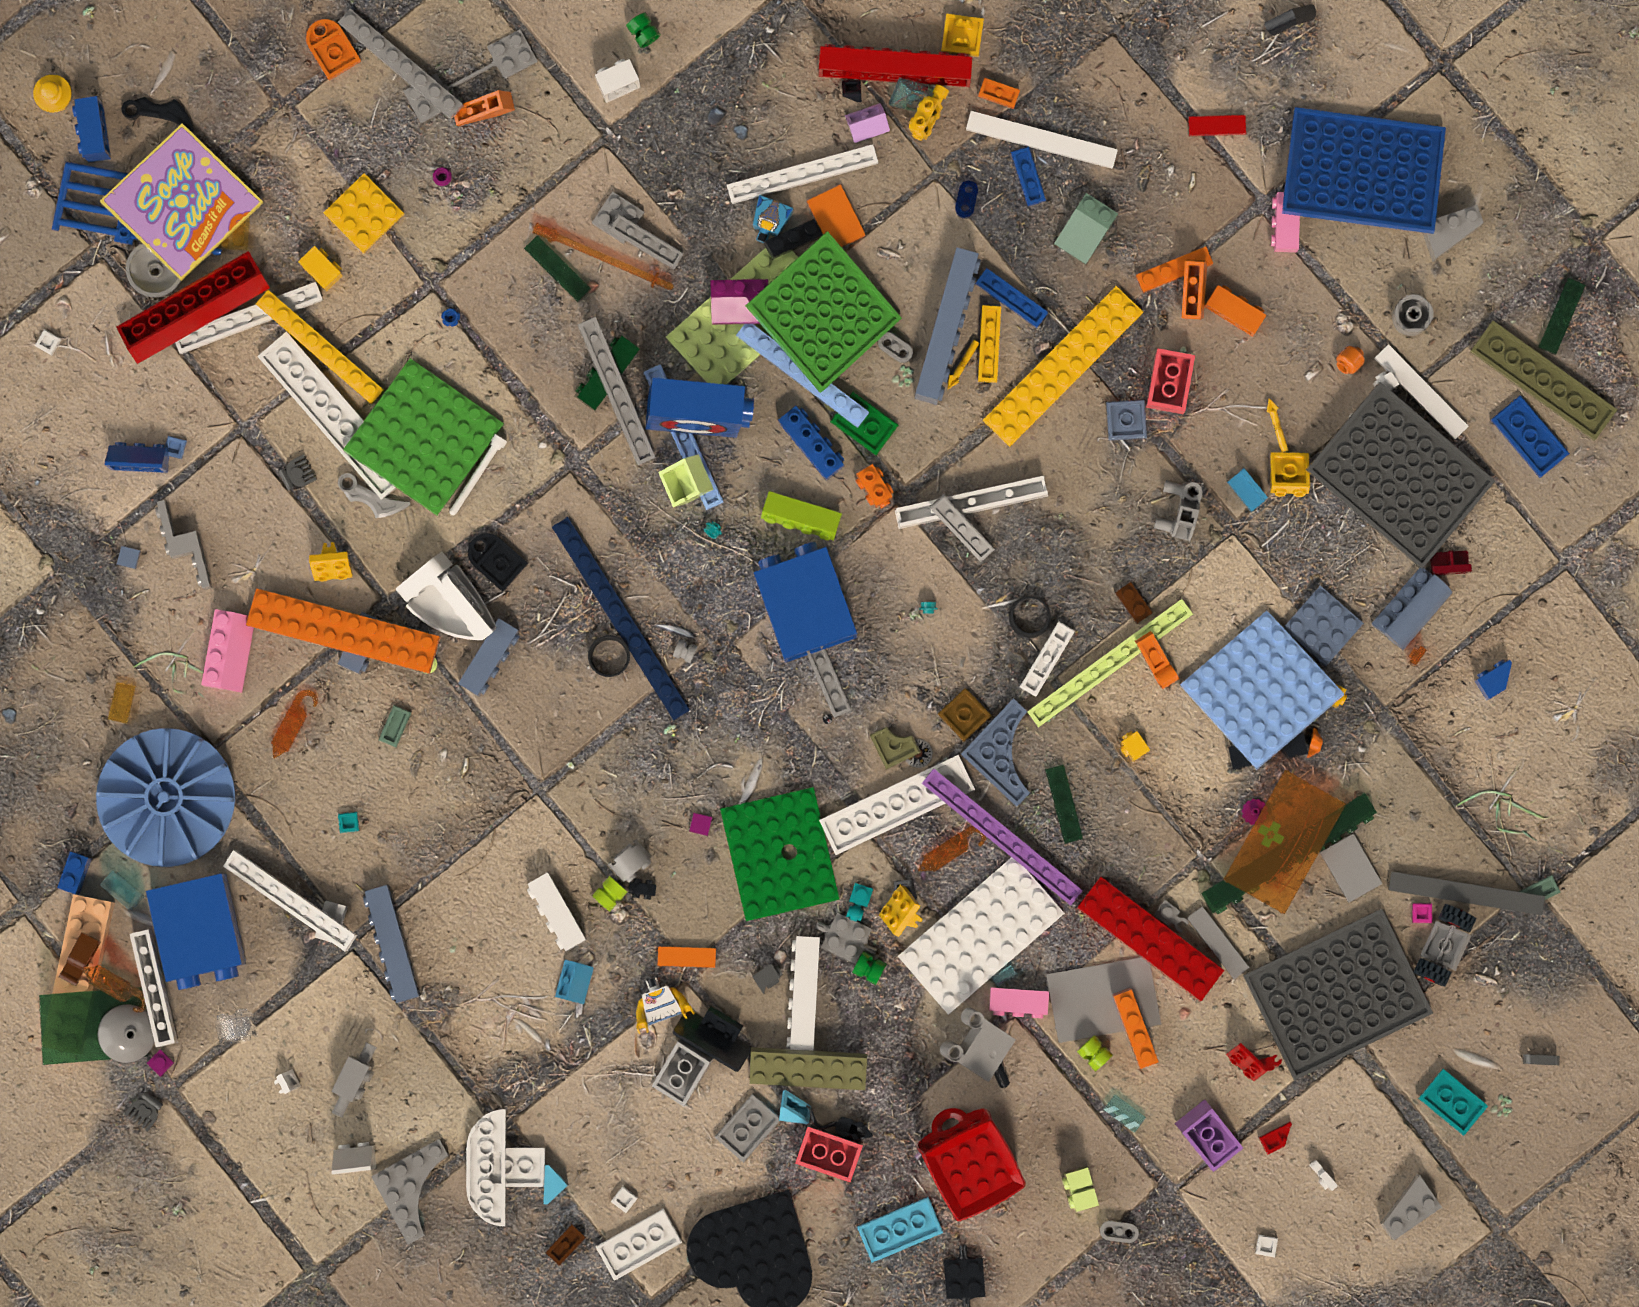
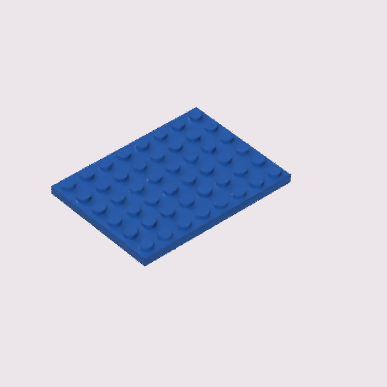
M1295 107L1282 214L1434 234L1446 127Z

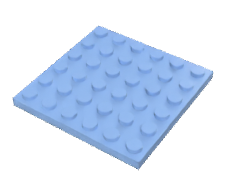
M1268 611L1264 612L1180 684L1181 688L1256 770L1344 696V693Z

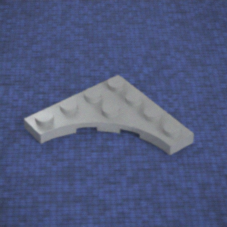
M440 1139L371 1176L408 1245L426 1236L420 1222L419 1198L429 1173L449 1156Z

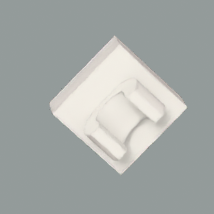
M293 1069L276 1077L277 1080L274 1082L275 1084H280L282 1090L279 1093L284 1094L301 1087Z

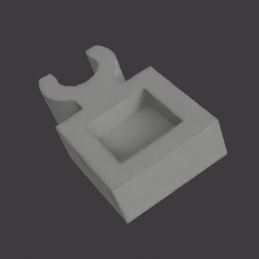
M1166 900L1163 901L1153 914L1167 927L1173 923L1174 928L1178 932L1183 931L1178 926L1179 922L1189 923L1187 919L1179 918L1177 915L1180 911Z

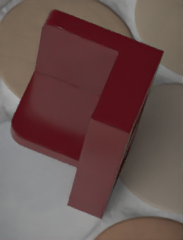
M1467 550L1436 552L1430 559L1432 575L1469 574L1472 572V564H1469Z

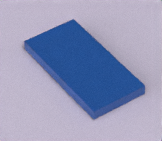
M1521 395L1491 419V422L1539 478L1570 454Z

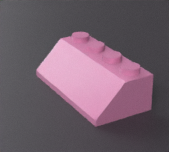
M215 609L201 684L204 687L243 692L254 628L246 626L248 615Z

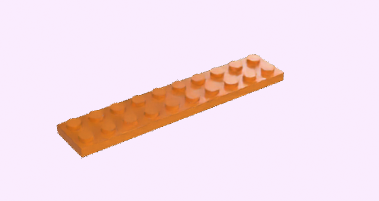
M257 588L246 622V626L428 674L431 672L440 636Z

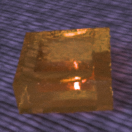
M1422 646L1418 647V649L1414 647L1408 655L1410 660L1407 663L1415 667L1427 650Z

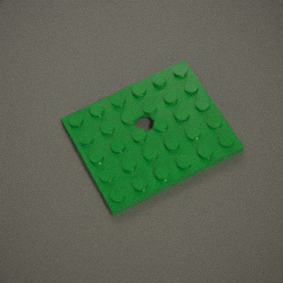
M814 787L720 809L746 922L840 900L824 830L819 821L821 817ZM790 844L796 848L797 854L795 858L787 860L782 856V848L785 845Z

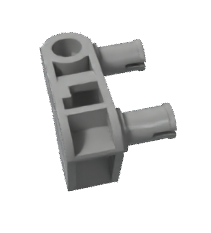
M1166 480L1163 492L1179 495L1181 499L1176 519L1170 521L1156 517L1154 529L1170 532L1172 537L1191 541L1199 514L1204 486L1195 482L1185 481L1183 484H1178ZM1195 489L1197 495L1190 497L1187 490ZM1181 514L1189 516L1188 522L1180 520Z

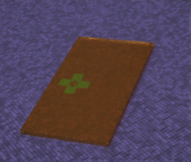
M1284 770L1223 880L1274 908L1281 914H1285L1346 803L1292 774L1289 770Z

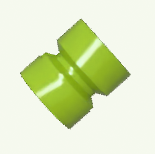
M609 876L602 883L603 888H598L592 894V897L611 912L617 905L616 900H621L628 892Z
M1096 1035L1091 1037L1077 1051L1083 1059L1089 1060L1088 1065L1095 1072L1113 1056L1107 1047L1101 1046L1102 1042Z

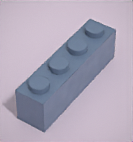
M499 618L495 623L496 630L485 639L458 683L478 697L486 693L490 686L487 683L491 677H496L500 670L498 668L500 662L506 661L510 654L508 652L510 646H515L520 638L518 635L519 631Z

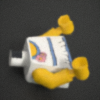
M657 977L646 981L649 992L642 995L636 1009L637 1032L640 1034V1029L646 1028L648 1033L649 1025L679 1014H683L684 1018L687 1019L686 1013L688 1011H691L693 1015L695 1012L689 1005L685 995L676 988H669V986L660 988Z

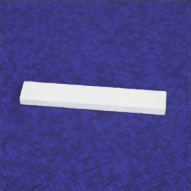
M1389 344L1374 358L1388 373L1392 371L1399 384L1454 440L1469 427Z

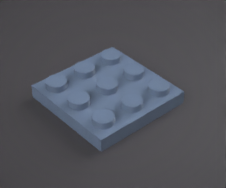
M1319 586L1283 628L1297 643L1326 667L1364 623L1322 586Z

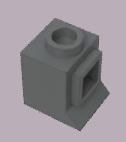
M770 964L752 977L764 994L766 987L769 989L779 983L778 979L783 974L777 965L773 967Z

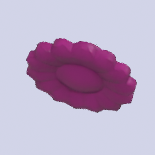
M1259 799L1248 800L1241 810L1243 813L1242 817L1250 825L1262 824L1267 819L1268 808Z

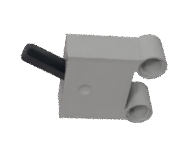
M966 1008L961 1014V1020L964 1024L971 1027V1030L961 1046L950 1040L943 1042L940 1047L941 1054L950 1061L960 1063L988 1082L994 1075L1000 1088L1008 1087L1010 1082L1001 1062L1016 1039L984 1019L982 1013L973 1008ZM975 1015L974 1020L970 1022L971 1017ZM954 1048L953 1053L949 1055L950 1050Z

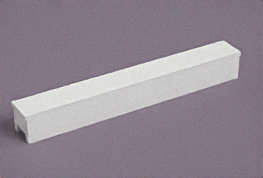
M1044 476L947 498L963 515L1047 497L1048 492ZM936 500L896 508L895 514L898 528L903 529L939 521L940 518L929 507Z

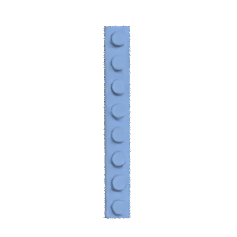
M744 324L736 334V337L858 428L869 414V411L832 383L820 393L777 342L754 324Z

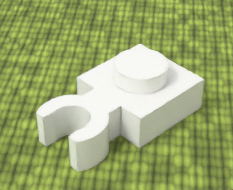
M1317 1160L1310 1164V1167L1320 1178L1318 1182L1325 1190L1333 1191L1338 1186Z

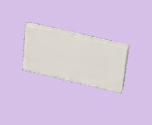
M663 1208L597 1245L596 1248L615 1281L681 1244L682 1241Z

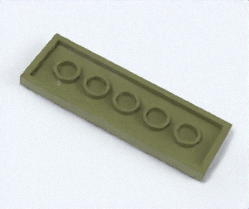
M751 1047L749 1084L865 1090L867 1054Z

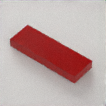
M1246 115L1189 116V137L1246 135Z

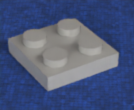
M612 191L592 221V225L624 245L625 240L608 231L615 218L620 214L638 224L644 215V211Z

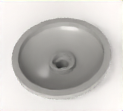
M143 243L137 246L127 259V279L131 286L144 296H165L174 291L181 282ZM158 269L159 274L154 275L153 270Z
M130 1004L119 1005L109 1010L103 1016L98 1027V1041L103 1052L111 1059L123 1063L135 1062L143 1058L154 1044L148 1013L144 1009ZM129 1031H132L133 1036L131 1038L127 1037V1033Z

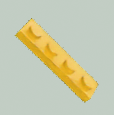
M982 305L978 382L997 383L1001 306Z

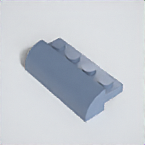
M1419 568L1372 622V626L1383 633L1388 640L1404 650L1450 597L1452 591L1435 574L1432 575L1426 569Z

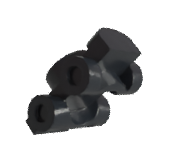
M634 878V882L629 883L628 893L632 894V898H640V895H644L643 899L651 900V896L656 895L657 885L653 884V880H646L645 883H641L642 879Z

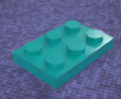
M1441 1069L1418 1098L1463 1136L1488 1107L1487 1104L1444 1069Z

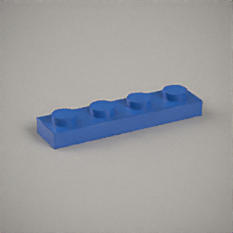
M988 268L985 269L975 285L1035 328H1038L1048 314L1045 309Z

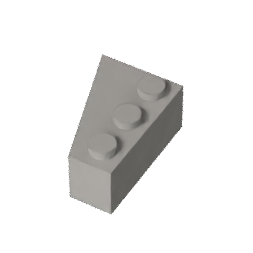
M1478 205L1436 218L1434 234L1423 233L1432 262L1481 227L1484 222Z
M1416 1174L1413 1181L1380 1224L1391 1240H1396L1442 1208V1206L1422 1177Z

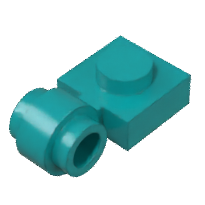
M855 883L849 902L855 903V905L849 906L846 916L850 918L849 920L861 921L864 913L861 906L868 907L873 892L872 888Z

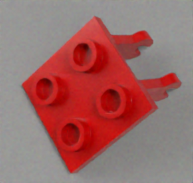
M1239 1043L1226 1054L1230 1062L1238 1066L1243 1071V1074L1253 1081L1257 1080L1267 1071L1274 1070L1275 1067L1282 1063V1059L1275 1062V1058L1278 1055L1258 1060L1242 1043Z

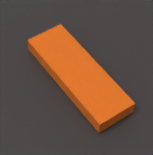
M658 946L657 966L715 968L716 948Z

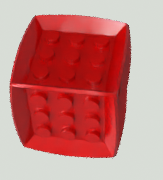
M949 1108L941 1111L932 1122V1132L917 1144V1150L922 1155L941 1196L956 1221L960 1222L980 1214L1005 1201L1026 1186V1180L1022 1176L1010 1148L994 1124L990 1111L985 1108L974 1110L967 1114L958 1108ZM955 1118L959 1121L955 1126L944 1131L942 1130V1125L947 1119Z

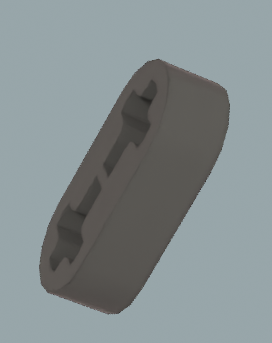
M1523 1054V1064L1560 1066V1056Z

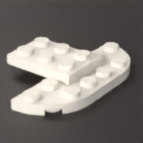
M500 1109L484 1115L477 1121L469 1133L466 1148V1191L472 1209L484 1221L497 1226H506V1187H544L545 1148H506V1109Z

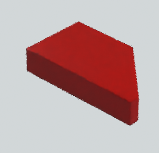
M1291 1122L1258 1137L1267 1155L1285 1147L1292 1126Z

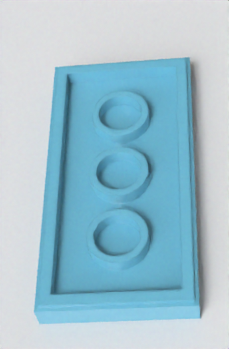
M929 1197L857 1226L872 1263L943 1233Z

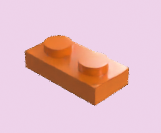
M984 78L978 97L1014 109L1020 90Z

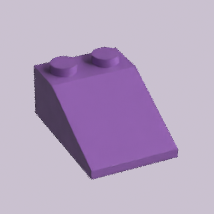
M1203 1100L1174 1123L1213 1172L1243 1149L1242 1145L1206 1100Z

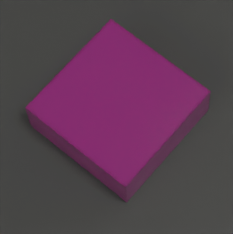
M693 813L689 832L708 836L712 817Z

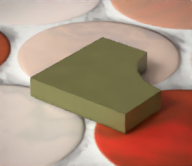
M888 727L870 735L886 770L921 753L913 735L908 737L897 736Z

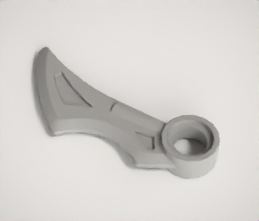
M345 473L338 479V486L345 493L349 501L367 504L372 509L375 518L393 515L411 505L408 501L387 497L381 500L375 492L359 485L356 477L350 473ZM345 478L353 480L351 488L343 487L342 482Z

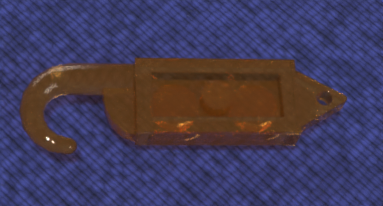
M302 690L296 695L271 742L273 744L274 759L290 751L306 720L307 714L300 707L305 696L312 697L314 701L313 707L317 706L318 697L313 691Z
M974 826L964 829L924 855V860L918 871L935 872L965 853L969 846L966 837L972 833L977 832L981 835V841L978 843L979 847L985 843L986 836Z

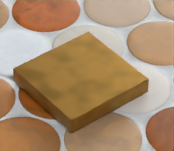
M966 688L938 713L940 718L963 742L992 716Z

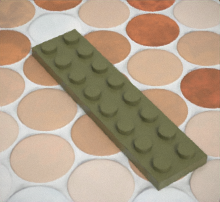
M1495 321L1490 323L1470 351V353L1593 441L1597 439L1618 410Z

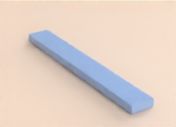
M661 364L643 372L649 386L651 385L652 378L667 379ZM671 432L682 459L698 454L701 458L714 489L700 496L705 509L709 510L724 503L693 434Z

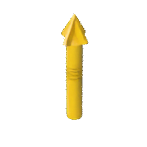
M972 341L953 374L949 375L947 390L959 383V377L977 349L979 342Z
M1269 398L1267 412L1270 413L1272 423L1275 426L1274 430H1276L1275 433L1280 450L1284 453L1289 450L1283 430L1281 429L1277 413L1278 406Z

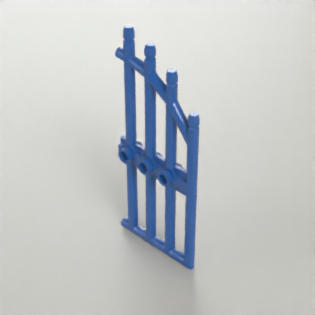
M65 161L51 230L59 231L60 226L113 235L115 236L114 242L133 245L134 240L138 239L119 220L117 228H111L62 218L64 207L114 216L105 207L65 200L67 189L104 196L112 190L69 181L71 170L121 180L129 173ZM216 248L211 253L213 255H221L222 249Z

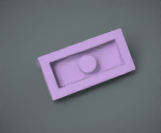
M881 103L845 115L854 143L890 131Z

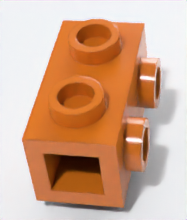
M872 464L856 474L858 479L855 481L860 490L864 488L867 495L865 498L870 506L874 505L875 508L880 506L882 509L891 503L890 500L893 497L891 494L894 492L889 483L885 484L882 480L884 475L879 467L875 468Z

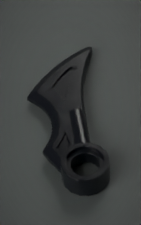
M142 97L136 100H127L121 107L123 116L128 120H136L141 115L168 120L178 125L183 124L191 132L194 131L187 112L176 99L165 104H155L146 97ZM130 105L137 108L136 113L133 115L126 113V108Z

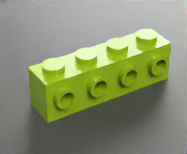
M769 491L761 519L771 524H781L787 529L801 530L802 533L807 535H817L823 540L834 541L842 513Z

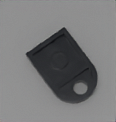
M480 534L471 541L468 547V558L471 564L502 592L509 587L528 565L521 556L494 534ZM478 541L485 543V549L481 552L475 550V544Z

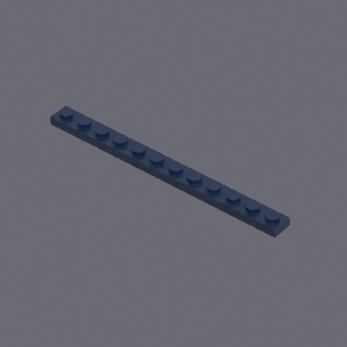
M567 517L552 526V529L622 640L627 644L629 651L673 721L689 712L690 710L569 518Z

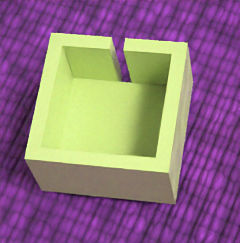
M699 454L684 458L658 472L673 507L687 504L699 498V496L714 490Z
M1088 1167L1064 1173L1065 1177L1061 1179L1064 1189L1069 1190L1070 1196L1067 1199L1071 1209L1074 1208L1078 1212L1099 1206L1095 1189H1092L1093 1183Z

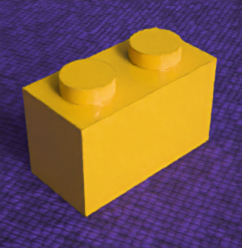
M314 246L298 262L327 292L343 276L340 272L342 268L335 261L331 263L327 259L329 255L322 248L318 250Z

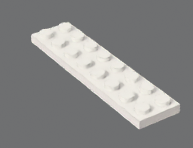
M959 755L819 820L835 855L946 804L922 784L933 768L964 794L974 791L975 788Z

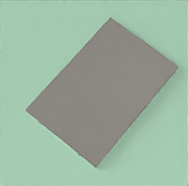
M1141 957L1046 974L1059 1043L1089 1038L1094 1035L1100 1036L1125 1031L1112 994L1127 988H1131L1145 1026L1161 1025L1151 966Z

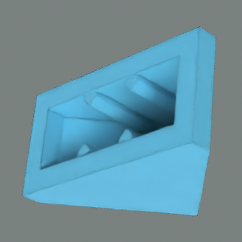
M783 1090L779 1121L808 1124L810 1110L806 1105L810 1108L811 1106L787 1090Z
M545 1165L544 1204H549L568 1184L551 1165Z

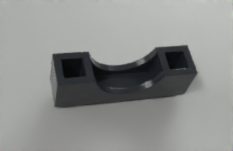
M1303 731L1280 750L1287 759L1308 754ZM1231 742V746L1226 748L1231 771L1252 766Z

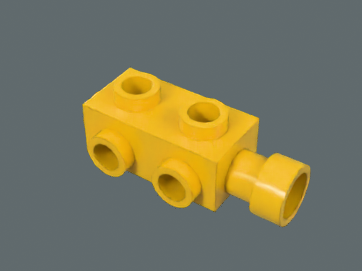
M935 85L932 97L924 96L917 106V112L909 121L908 128L912 136L917 140H927L928 136L932 133L936 120L940 118V112L943 108L941 103L949 93V90L941 85Z

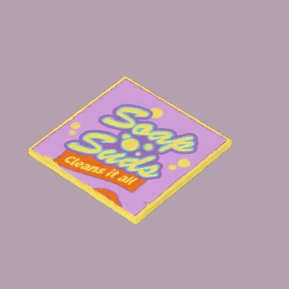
M181 124L100 200V203L182 281L263 204V201L188 128Z

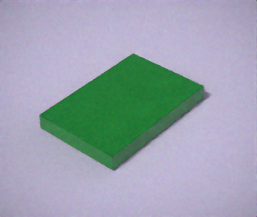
M852 392L849 397L869 411L867 417L858 428L838 413L835 414L830 423L877 456L899 425L859 395Z

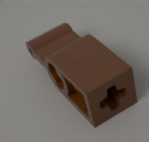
M81 932L59 978L77 986L101 941Z

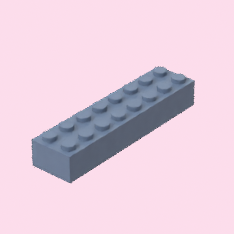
M956 248L915 393L916 400L937 405L938 400L942 401L945 387H942L943 382L947 383L950 369L947 367L948 364L952 365L955 351L952 349L953 346L957 347L961 332L957 331L958 328L963 327L966 315L963 314V310L968 309L971 298L968 292H973L976 278L973 277V274H978L981 259H978L979 253Z

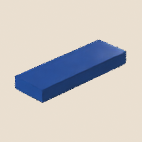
M1025 147L1012 151V160L1027 206L1045 202L1046 198L1030 148Z

